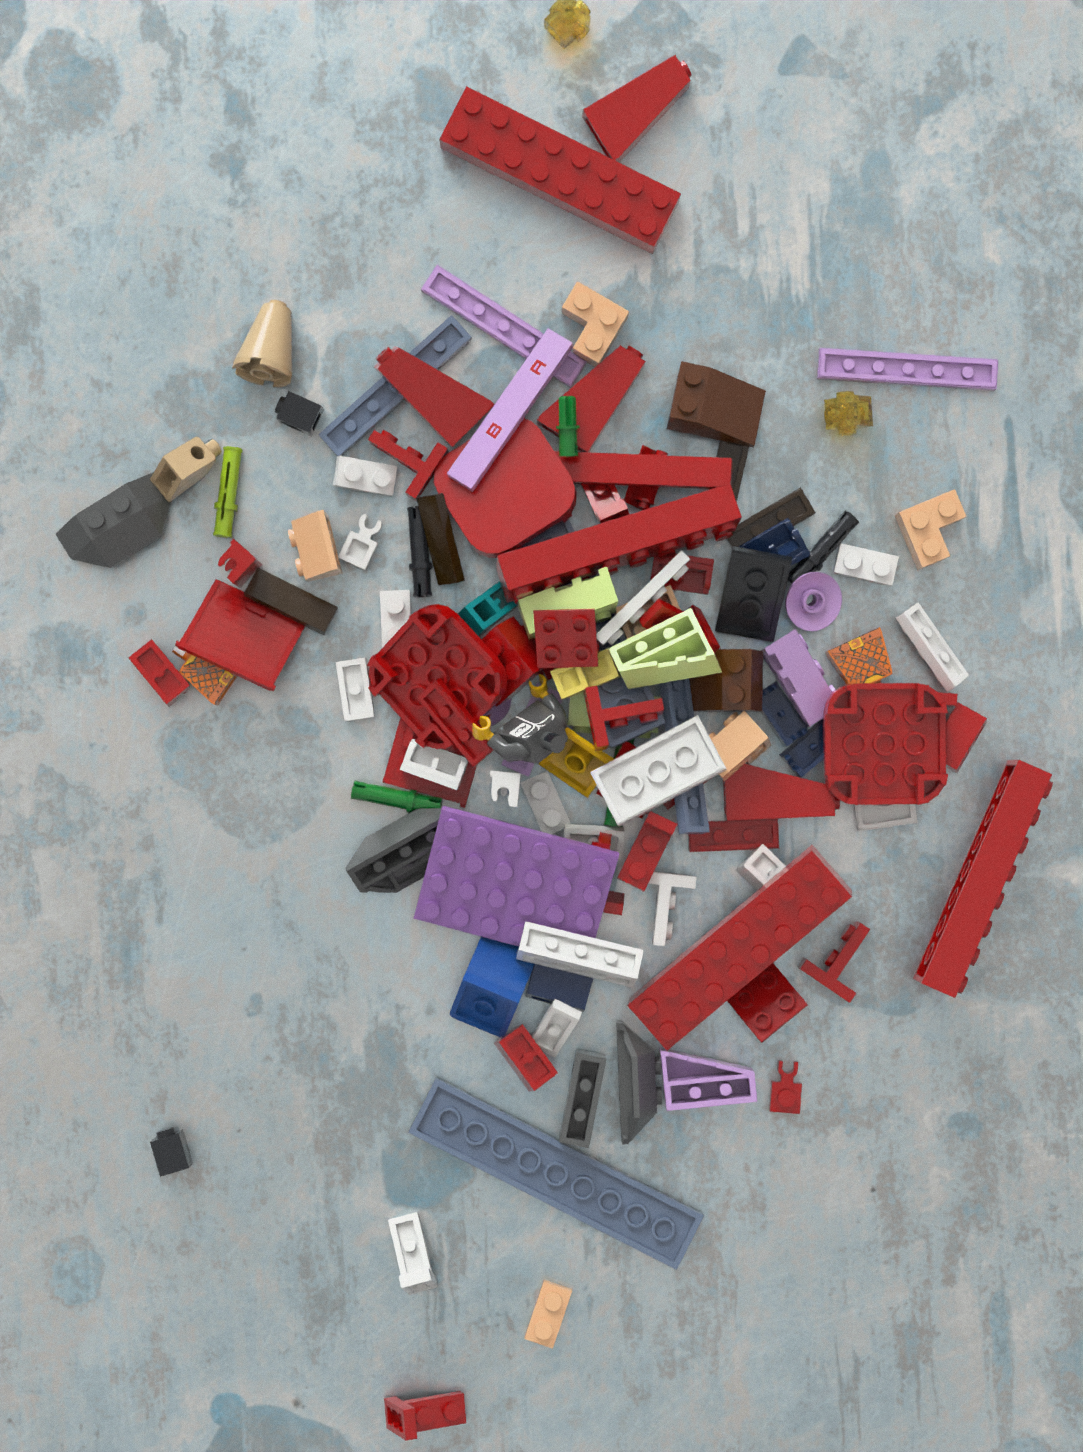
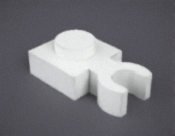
M363 514L359 519V533L350 530L338 558L366 571L378 546V543L371 540V538L380 532L382 522L378 520L374 528L368 529L365 526L368 515Z

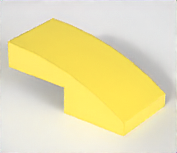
M608 648L598 653V667L557 668L550 671L562 700L583 693L586 687L596 685L598 687L621 677Z

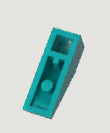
M499 581L467 604L458 615L478 636H481L517 608L518 604H515L514 601L507 603Z

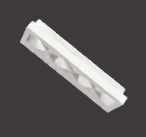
M525 921L516 959L633 988L638 978L644 950Z

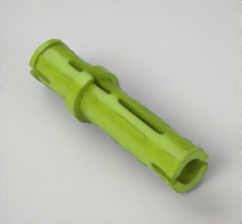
M224 446L218 502H214L216 518L213 536L232 538L234 512L238 511V505L235 503L243 449Z

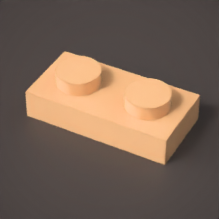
M543 1280L524 1339L553 1349L572 1289Z

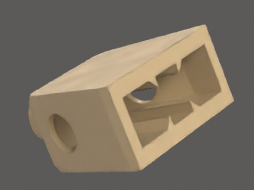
M194 437L164 455L150 480L165 499L170 502L208 474L216 461L215 458L221 454V448L214 439L203 443L199 437Z

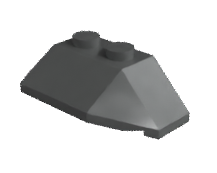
M153 473L119 487L77 513L56 533V536L72 560L112 568L162 537L172 501L168 502L151 482L150 478Z
M442 808L416 809L363 840L345 868L360 893H367L368 891L397 893L424 878Z
M619 1020L616 1021L620 1126L622 1145L629 1144L655 1116L657 1105H662V1087H656L655 1075H661L660 1056L655 1057L653 1048L627 1024Z

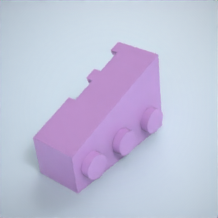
M794 629L761 651H763L765 662L806 727H810L823 719L825 703L836 689L832 684L827 685L822 676L825 674L816 659H812L807 650L809 649L807 643Z
M659 1047L664 1101L667 1111L757 1102L755 1073L751 1067L672 1049L667 1051L665 1048Z

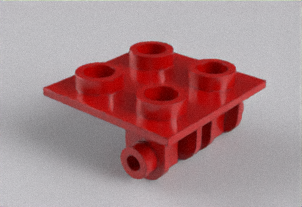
M595 608L533 611L538 668L598 667L599 641H597Z
M774 963L728 1000V1003L761 1043L808 1006Z

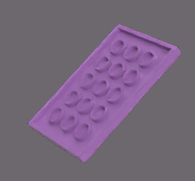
M443 806L413 919L515 946L520 945L525 921L596 938L619 858V852Z

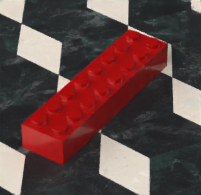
M467 86L439 139L441 149L651 254L654 253L681 196V193Z
M729 483L498 555L496 571L507 603L514 601L515 604H518L519 599L551 587L559 588L562 585L572 583L571 580L577 577H582V580L599 574L598 570L607 567L609 574L613 575L619 571V567L629 565L630 568L639 567L646 564L648 558L658 555L659 559H664L676 554L675 550L687 547V550H693L703 546L704 541L715 538L716 541L728 539L733 536L732 532L736 530L742 516Z
M1007 760L915 972L914 980L953 998H956L957 993L962 994L968 982V977L965 974L969 965H975L980 954V949L977 948L982 937H987L992 927V921L989 920L994 909L998 910L1003 902L1005 894L1002 893L1005 882H1010L1016 872L1015 859L1018 853L1023 854L1028 844L1029 838L1025 837L1030 826L1034 827L1039 819L1041 810L1038 809L1041 799H1046L1052 789L1051 773L1021 760Z
M811 845L629 998L627 1006L668 1051L852 897L851 888L817 849Z

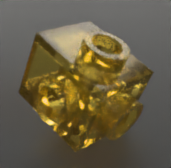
M557 0L549 9L550 14L544 19V29L565 49L574 40L579 42L589 33L591 21L589 14L591 11L582 0Z
M842 391L836 393V398L824 400L826 430H836L838 435L847 436L857 434L856 429L873 426L871 396L854 395L853 391Z

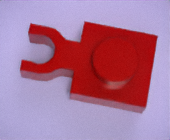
M778 1060L777 1070L780 1074V1081L771 1080L769 1111L800 1114L802 1083L793 1082V1078L798 1072V1061H793V1069L790 1072H784L782 1070L783 1061Z

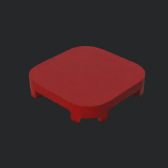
M525 418L473 492L447 475V472L470 440L446 454L434 471V485L438 494H444L447 509L472 548L479 555L488 558H497L498 555L514 551L560 521L565 523L572 517V511L576 505L577 491L570 474L541 430L532 421Z
M434 604L427 605L408 616V621L377 654L370 658L367 666H370L369 678L371 686L368 689L374 697L380 694L418 736L415 740L417 744L423 748L427 746L445 750L454 743L416 697L436 679L441 678L478 723L480 716H485L500 701L506 691L508 679L505 667L500 659L470 626L448 606Z
M853 683L843 685L833 691L825 703L823 713L824 778L826 787L831 794L840 801L853 805H920L930 803L929 801L938 796L943 787L946 786L948 774H946V713H948L946 702H944L940 694L929 685L920 683Z

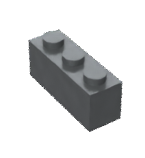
M576 1049L559 1134L560 1143L589 1148L607 1059L605 1054Z

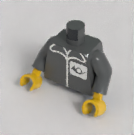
M541 674L538 675L541 686H533L529 680L531 695L541 698V701L536 700L493 733L491 732L490 719L486 716H480L482 728L474 723L472 724V732L475 739H487V744L508 762L525 761L534 764L539 763L553 752L560 753L568 740L565 732L567 728L565 710L555 696L548 693L546 678Z

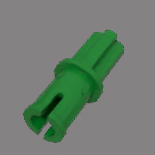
M574 396L559 397V426H556V429H559V456H578L577 429L580 428V425H577L576 398Z

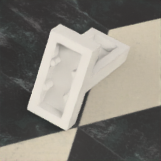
M654 871L648 883L658 885L652 935L653 945L665 946V941L671 940L673 922H668L669 910L675 909L676 892H671V886L695 889L696 876Z
M415 1212L388 1220L401 1276H399L401 1288L409 1295L437 1288L438 1283L436 1275L432 1272L419 1214Z

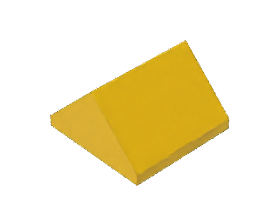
M567 727L565 732L568 740L565 743L564 749L560 753H551L539 762V765L588 798L597 785L590 772L614 760V758L602 750L595 752L592 743Z

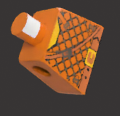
M880 627L825 652L827 658L846 685L853 683H882L881 679L893 674Z
M176 646L172 653L185 661L179 673L212 704L218 706L238 676L184 652Z

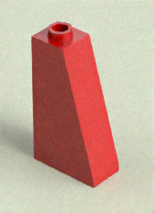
M673 55L583 109L582 118L605 156L620 163L689 89L691 81L689 77L692 74L684 60L680 62L676 55Z
M620 345L563 395L576 398L577 425H580V428L577 429L578 451H591L644 368L646 361L641 359L643 354L635 348L628 346L626 349ZM559 399L537 419V425L558 438L559 429H556V426H559Z
M394 346L392 349L387 347L376 357L378 363L374 368L451 447L495 405L491 400L399 347Z
M748 764L740 767L726 781L723 780L724 820L726 821L835 816V810L840 809V800L831 794L824 783Z

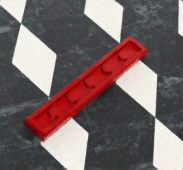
M554 451L575 484L713 489L731 484L732 458L578 452V456H559V451Z

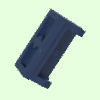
M788 518L739 546L791 556V566L811 555L797 528H794Z
M777 681L763 689L761 713L783 747L789 746L795 740L807 734L808 728Z
M823 719L810 728L807 734L798 738L779 754L797 777L802 778L824 759Z
M535 964L525 997L552 1004L554 999H557L583 1013L593 978Z

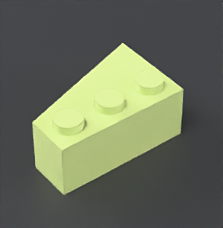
M608 568L599 569V575L585 580H582V577H577L571 580L572 584L556 589L551 587L519 599L518 608L528 639L535 638L534 610L595 608L596 623L611 619V614L616 611L618 598Z
M691 608L608 648L628 689L722 673L715 654Z

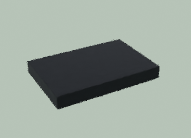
M732 546L715 631L774 642L792 557Z

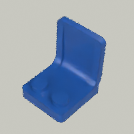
M481 937L450 1010V1016L497 1037H504L535 964L516 959L519 946Z

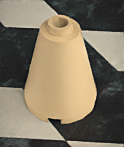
M270 300L269 303L262 305L233 361L232 369L236 368L235 374L262 386L264 381L274 382L273 387H284L291 383L292 312L286 303L279 300Z

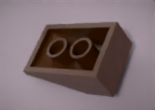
M681 361L666 429L754 448L766 390L711 367Z
M718 649L715 657L722 673L689 678L694 712H762L763 651L755 649Z

